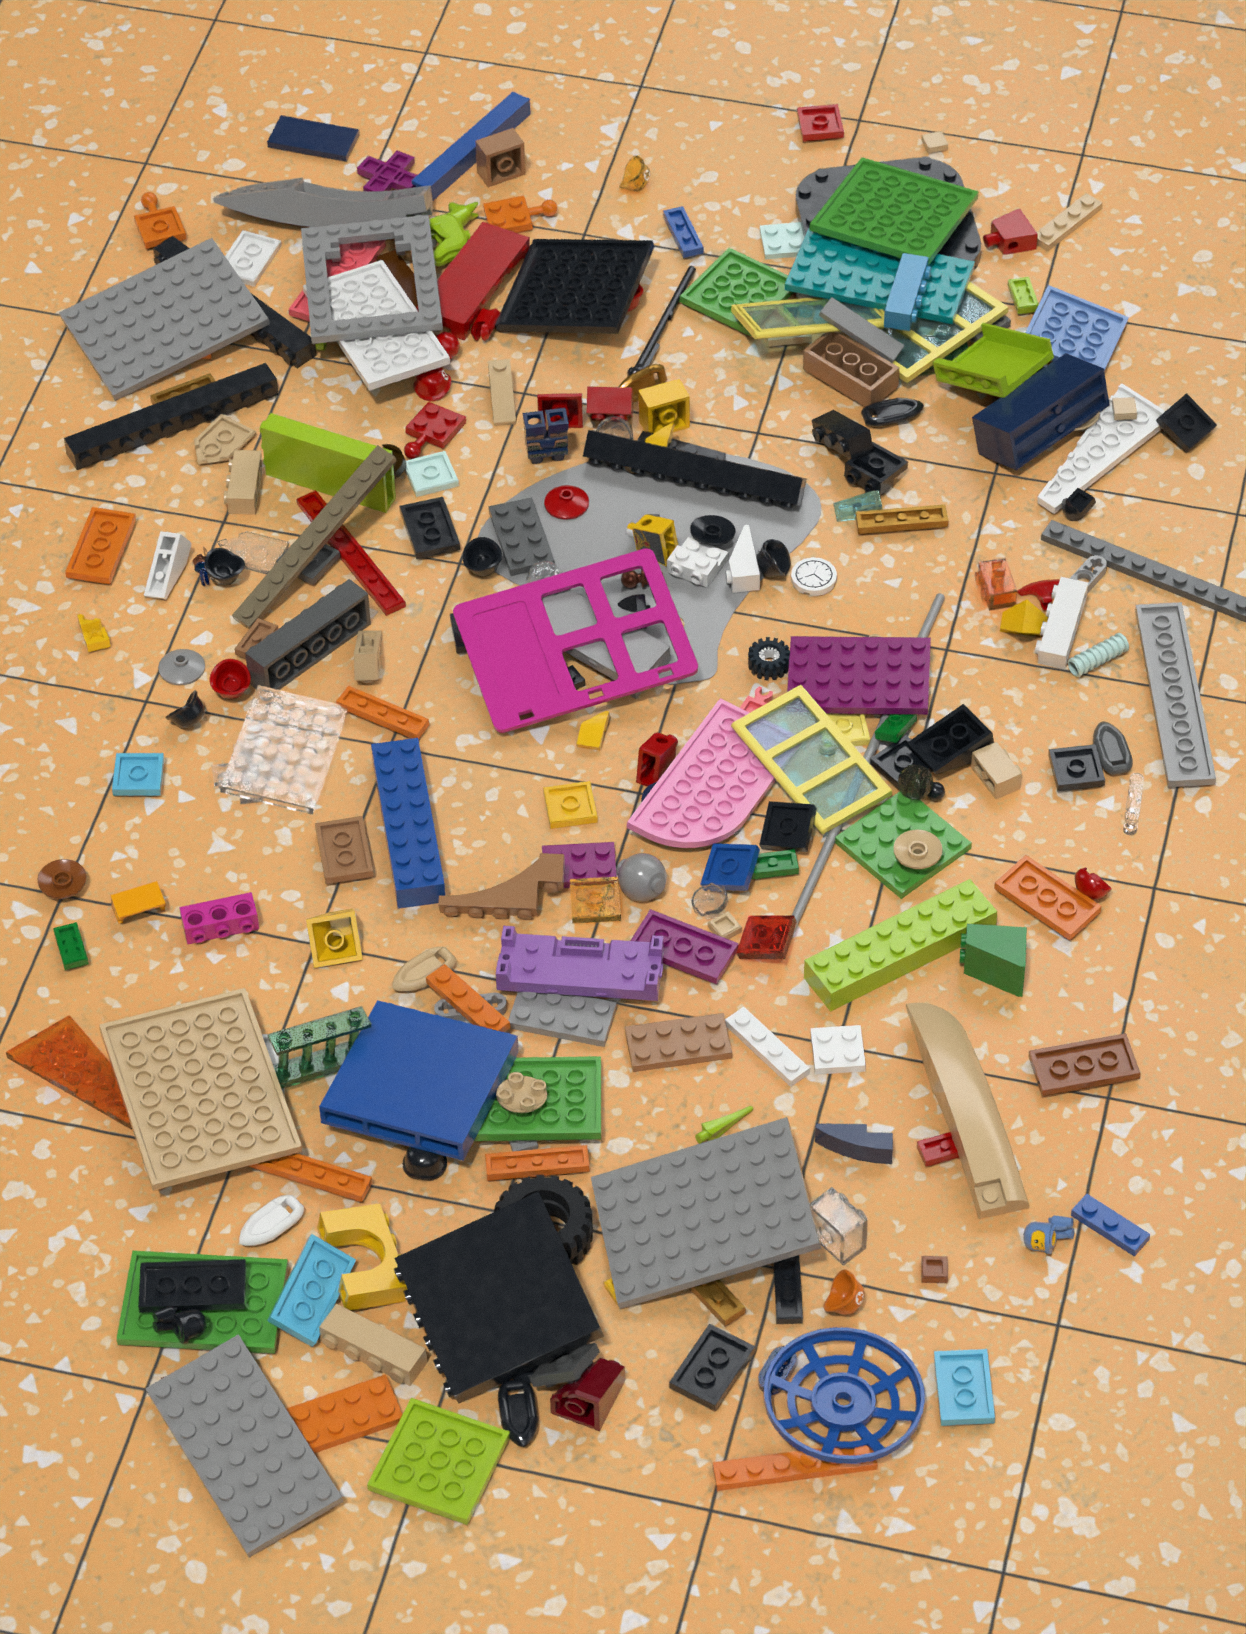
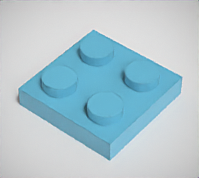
M116 753L112 785L113 796H161L164 753Z

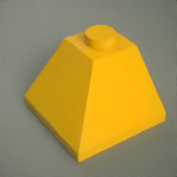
M353 908L328 912L306 919L314 968L363 960Z

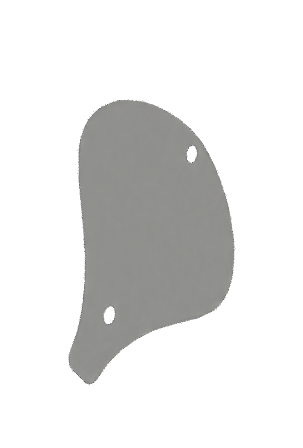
M726 454L727 461L793 475L770 464ZM602 461L601 465L586 462L561 471L527 487L507 501L512 502L533 498L555 561V567L510 576L503 555L495 572L517 585H524L554 576L555 571L557 574L637 551L634 537L626 534V528L629 523H637L641 519V511H664V518L674 520L678 546H682L688 537L693 538L690 533V526L698 517L717 515L733 523L735 526L734 538L726 544L714 546L729 552V557L708 588L667 573L666 566L658 563L678 615L685 622L684 630L698 663V672L695 675L667 683L669 685L707 680L713 677L717 671L718 647L723 631L734 611L750 592L732 593L731 584H726L725 571L729 570L730 557L744 525H749L756 556L763 543L769 539L782 542L790 554L805 540L817 525L821 516L820 498L807 483L802 504L789 508L781 506L782 501L773 500V503L759 501L760 496L751 495V499L738 496V491L730 490V493L727 494L716 491L717 487L711 485L708 486V489L696 487L695 482L687 480V484L674 482V477L667 475L665 479L652 477L653 472L644 471V474H632L625 470V466H623V470L610 467V462ZM558 486H576L584 490L588 495L589 507L583 515L568 520L558 519L546 511L544 506L545 496L550 490ZM489 517L481 528L478 537L490 538L500 547L493 523ZM641 569L634 570L637 574H641ZM759 570L761 581L765 577V575H763ZM622 574L601 580L612 612L618 617L636 613L624 610L618 606L621 600L631 595L645 594L646 605H650L651 608L656 606L649 585H644V588H642V583H638L633 588H627L621 582ZM579 586L571 589L588 599L583 587ZM658 623L648 626L647 629H641L670 646V662L668 664L678 661L664 624ZM669 670L658 675L660 679L673 674Z

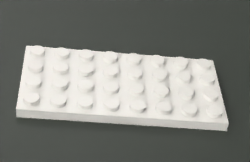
M383 260L328 277L332 321L418 312ZM303 285V292L307 297V287ZM432 331L336 341L369 391L450 364L449 355Z

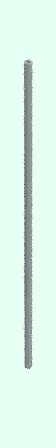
M938 593L918 637H928L945 599L943 594ZM882 714L875 731L891 714ZM875 732L863 756L869 764L870 758L875 755L881 741L875 739ZM858 769L839 811L853 803L862 784L864 776ZM843 823L830 830L775 950L774 955L777 958L784 957L834 846L835 837L839 834Z

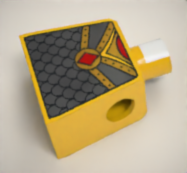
M647 514L637 523H629L626 528V534L634 537L636 550L645 548L652 550L657 562L667 567V559L678 545L674 520Z

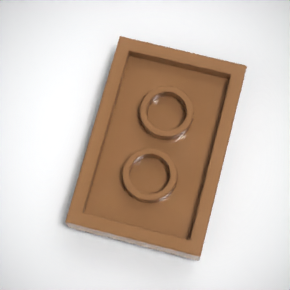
M363 816L315 823L326 884L374 877Z

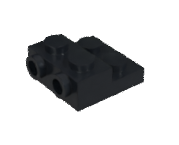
M872 442L873 450L846 462L844 477H846L850 484L856 483L862 486L866 493L870 495L874 493L880 497L893 486L894 479L908 468V461Z

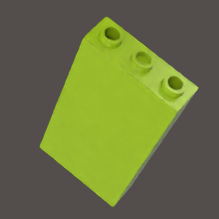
M270 413L267 419L262 421L259 429L262 436L261 448L264 454L263 464L265 465L266 475L334 496L376 448L375 445ZM383 448L384 450L392 454L391 450ZM393 465L359 505L387 513L396 499Z

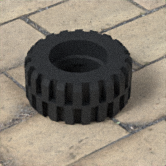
M544 1174L536 1175V1178L532 1179L530 1177L523 1178L521 1183L515 1182L510 1185L509 1192L503 1191L499 1201L495 1204L494 1212L539 1192L549 1215L561 1219L566 1224L557 1233L571 1264L577 1265L583 1260V1255L588 1253L590 1243L593 1240V1220L589 1199L578 1186L573 1187V1182L567 1179L562 1181L559 1180L558 1176L544 1177Z

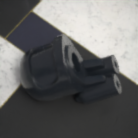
M168 1306L152 1314L155 1321L153 1322L154 1331L157 1333L173 1330L181 1344L188 1343L190 1339L201 1337L207 1329L206 1318L198 1309H188L177 1313V1307Z

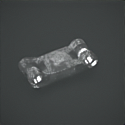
M1132 773L1129 779V796H1127L1125 809L1127 811L1125 812V822L1123 824V832L1127 835H1134L1138 830L1144 776L1141 773Z

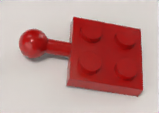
M428 402L405 427L406 434L418 438L415 442H409L405 445V456L409 459L418 458L421 455V447L426 442L444 448L466 424V416Z

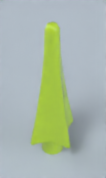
M748 1106L730 1115L701 1123L702 1131L695 1135L696 1141L701 1144L706 1140L710 1141L719 1138L735 1123L752 1112L753 1107Z

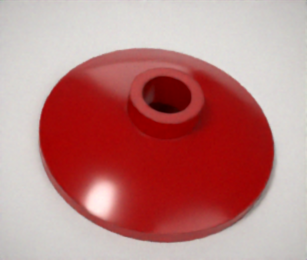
M563 485L547 493L544 499V506L546 511L555 518L564 520L574 519L587 511L589 497L579 487Z

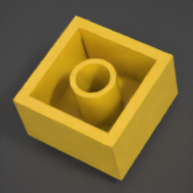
M680 379L638 390L639 423L644 431L656 433L670 423H675L673 432L690 428V396Z

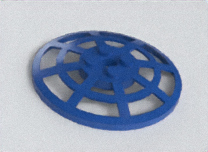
M847 1327L818 1329L790 1341L771 1361L766 1372L763 1388L764 1405L773 1427L784 1440L811 1457L841 1464L869 1462L898 1450L917 1430L922 1419L925 1403L924 1385L921 1375L913 1361L903 1350L877 1334ZM827 1341L856 1342L852 1356L832 1355L819 1358L813 1345ZM866 1345L884 1352L895 1360L901 1368L888 1376L877 1365L863 1359ZM803 1349L810 1363L801 1368L791 1382L776 1376L786 1360ZM846 1364L849 1365L847 1373L829 1374L824 1366ZM859 1369H865L880 1381L870 1386L867 1381L858 1376ZM815 1371L819 1381L815 1384L813 1390L800 1387L799 1385L803 1379ZM907 1376L912 1382L915 1392V1411L899 1410V1395L895 1384ZM772 1386L788 1392L787 1407L791 1418L778 1421L775 1417L771 1400ZM887 1389L891 1399V1409L875 1407V1395ZM795 1396L811 1401L812 1412L799 1416L795 1406ZM843 1398L850 1403L848 1405H840L837 1403V1400ZM872 1417L888 1419L884 1426L873 1435L865 1426ZM896 1420L912 1421L907 1432L895 1443L885 1448L878 1441L890 1431ZM819 1421L829 1428L827 1437L816 1434L806 1425ZM798 1427L806 1436L823 1444L822 1450L810 1448L799 1442L786 1430ZM855 1430L861 1440L850 1442L837 1441L840 1431ZM865 1445L873 1451L869 1454L856 1456L832 1454L834 1448L852 1449Z

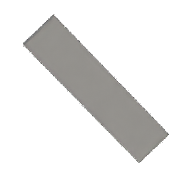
M832 297L819 314L821 318L891 363L894 362L904 347L902 343Z

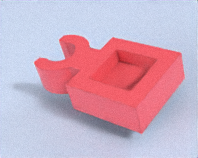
M759 686L755 690V698L748 696L740 708L751 713L772 701L773 691L763 696L761 695L762 687Z

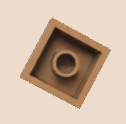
M514 128L475 141L477 173L487 187L526 174L524 142Z

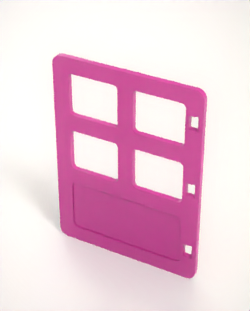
M650 549L637 550L457 604L453 609L457 627L494 729L500 733L684 679L698 672L696 657L655 554ZM635 569H642L656 606L619 618L615 617L601 580ZM575 587H583L597 623L563 635H555L542 598ZM654 624H664L678 661L637 673L622 635ZM598 641L605 642L618 679L577 691L562 655L563 652ZM671 670L673 675L659 679V673ZM602 691L603 696L590 699V694ZM533 713L534 717L520 721V715Z

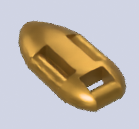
M661 364L649 365L628 376L618 387L632 388L634 391V402H637L639 400L638 390L666 383L665 368ZM654 373H657V380L654 378Z

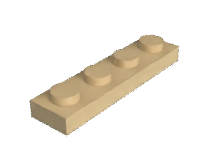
M1087 193L1037 231V245L1046 251L1051 250L1102 209L1103 202Z

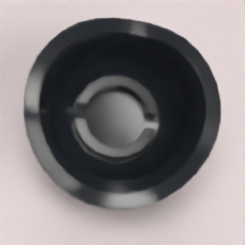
M478 537L471 540L463 551L465 567L481 577L493 574L503 557L499 545L487 537Z
M775 539L766 540L762 548L757 552L758 568L763 575L769 578L786 576L791 560L787 547L782 542Z
M225 548L211 549L206 554L204 562L210 579L221 585L235 582L245 567V562L241 557Z
M194 690L190 694L185 706L176 709L165 718L173 721L181 728H190L197 724L205 713V706L200 700L198 692Z
M409 1147L403 1158V1170L411 1178L435 1180L446 1171L447 1158L440 1154Z

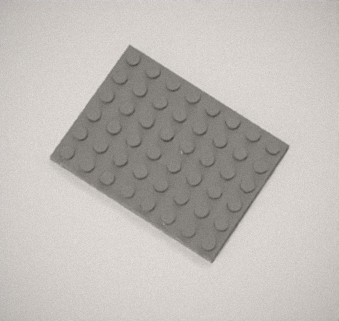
M213 238L59 312L63 323L115 401L270 325L268 317Z
M787 1117L591 1177L617 1304L620 1309L821 1248Z

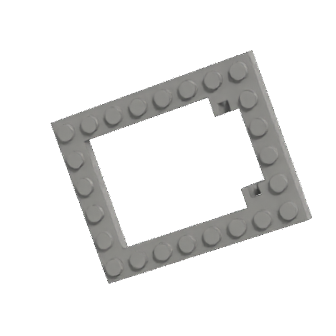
M429 215L301 228L312 344L443 330ZM395 239L396 255H405V251L411 250L418 312L332 321L326 259H332L333 262H341L340 244Z

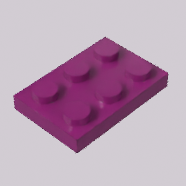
M614 842L542 846V853L564 854V888L617 885Z

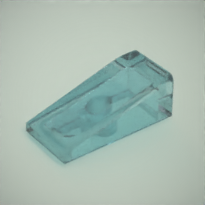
M879 490L833 503L837 522L856 520L855 512L882 510Z

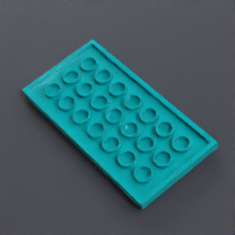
M808 228L785 282V290L825 299L832 297L840 302L885 311L901 259L826 235H820L809 231L810 228ZM937 254L929 265L931 266V275L929 280H925L927 281L925 294L921 293L922 304L921 308L916 309L918 310L917 317L953 324L973 273L975 261Z

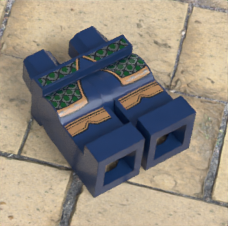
M565 408L545 410L546 425L543 411L523 413L525 445L528 459H531L532 464L541 463L543 457H551L554 461H563L564 455L568 454L569 423ZM555 415H559L562 417L557 422H552L550 420V418ZM532 418L539 419V422L536 424H528V421Z

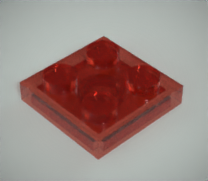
M749 915L736 952L738 958L785 959L797 923L795 916Z

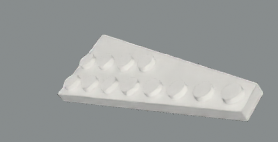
M1120 384L1117 392L1109 399L1110 406L1100 412V417L1095 424L1088 427L1077 442L1076 448L1067 456L1063 466L1060 465L1052 481H1049L1041 491L1037 503L1053 514L1058 512L1062 508V500L1064 498L1068 499L1077 487L1083 491L1159 432L1162 427L1156 420L1165 410L1124 384ZM1135 397L1137 419L1114 420L1112 398Z

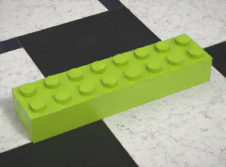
M968 879L805 959L804 979L831 1012L960 948L961 933L966 934L967 924L996 925L998 911L971 879Z

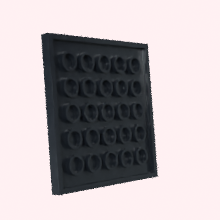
M533 239L500 312V316L495 323L497 331L618 334L655 248L653 240Z

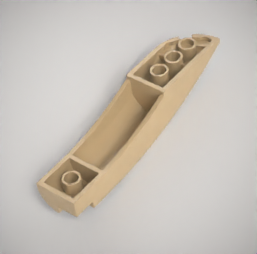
M927 1003L906 1004L933 1095L935 1094L957 1148L978 1218L983 1219L1028 1209L1029 1202L1001 1116L965 1029L952 1014L938 1006Z

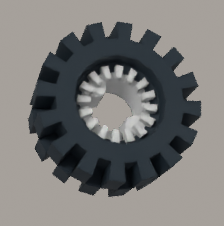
M766 637V641L760 638L758 643L753 642L748 652V668L751 670V673L753 675L757 674L759 679L764 676L766 681H769V677H772V680H777V676L780 678L784 677V673L787 674L789 668L790 650L788 645L784 646L785 642L782 640L778 643V638L770 641V637ZM765 658H773V660L765 661Z

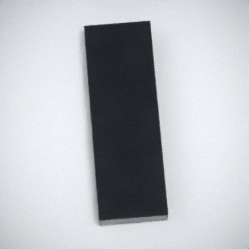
M797 1255L773 1263L776 1324H803L800 1257Z

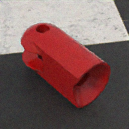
M482 308L471 328L473 339L478 341L481 337L483 341H486L490 338L496 327L495 323L500 316L497 308L491 310Z

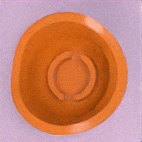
M843 1269L835 1276L830 1294L823 1306L825 1311L848 1316L857 1311L861 1306L864 1298V1288L856 1280L852 1272Z

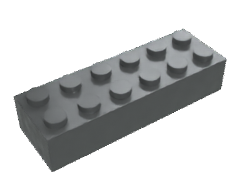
M348 579L329 594L321 597L312 606L304 609L298 616L286 622L274 633L269 634L257 645L252 646L245 652L246 664L251 677L250 685L266 698H269L357 635L358 631H362L371 625L368 593Z

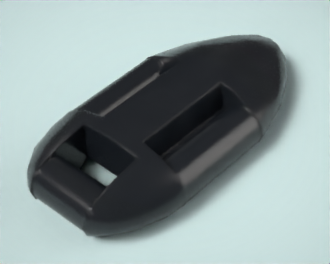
M894 398L867 405L862 409L861 415L865 424L869 426H886L912 419L923 410L924 404L915 399Z
M524 1379L505 1381L498 1391L501 1425L504 1430L510 1431L509 1438L518 1446L525 1447L533 1439L538 1426L539 1418L535 1393L530 1383ZM523 1390L524 1392L508 1395L509 1391Z

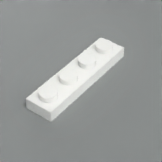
M742 1007L725 1019L726 1027L790 1087L810 1074V1068L745 1007Z

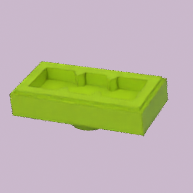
M1030 278L1008 279V288L1017 313L1035 312L1039 303Z

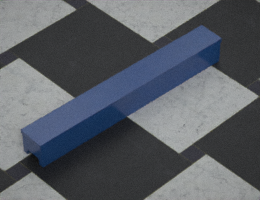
M514 91L510 93L412 179L411 183L416 187L430 185L434 201L476 163V140L511 128L515 129L531 115L530 98H526Z

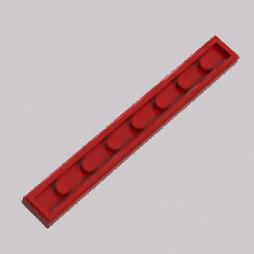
M316 490L296 499L297 505L311 522L327 505ZM342 524L327 543L332 548L340 551V559L386 616L405 608L406 601L344 524Z

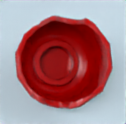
M1086 867L1079 869L1075 873L1074 879L1077 890L1094 901H1098L1112 890L1097 874H1089L1086 871Z

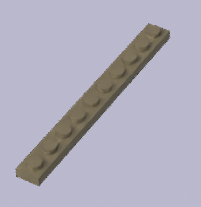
M376 446L233 613L232 616L236 621L250 629L257 618L262 619L397 461L395 456L380 446Z

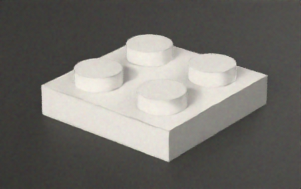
M861 1025L811 1028L810 1035L815 1075L865 1072L866 1065Z

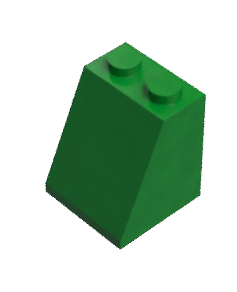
M967 924L966 934L961 933V948L965 949H960L959 963L964 964V974L1017 997H1023L1027 927Z

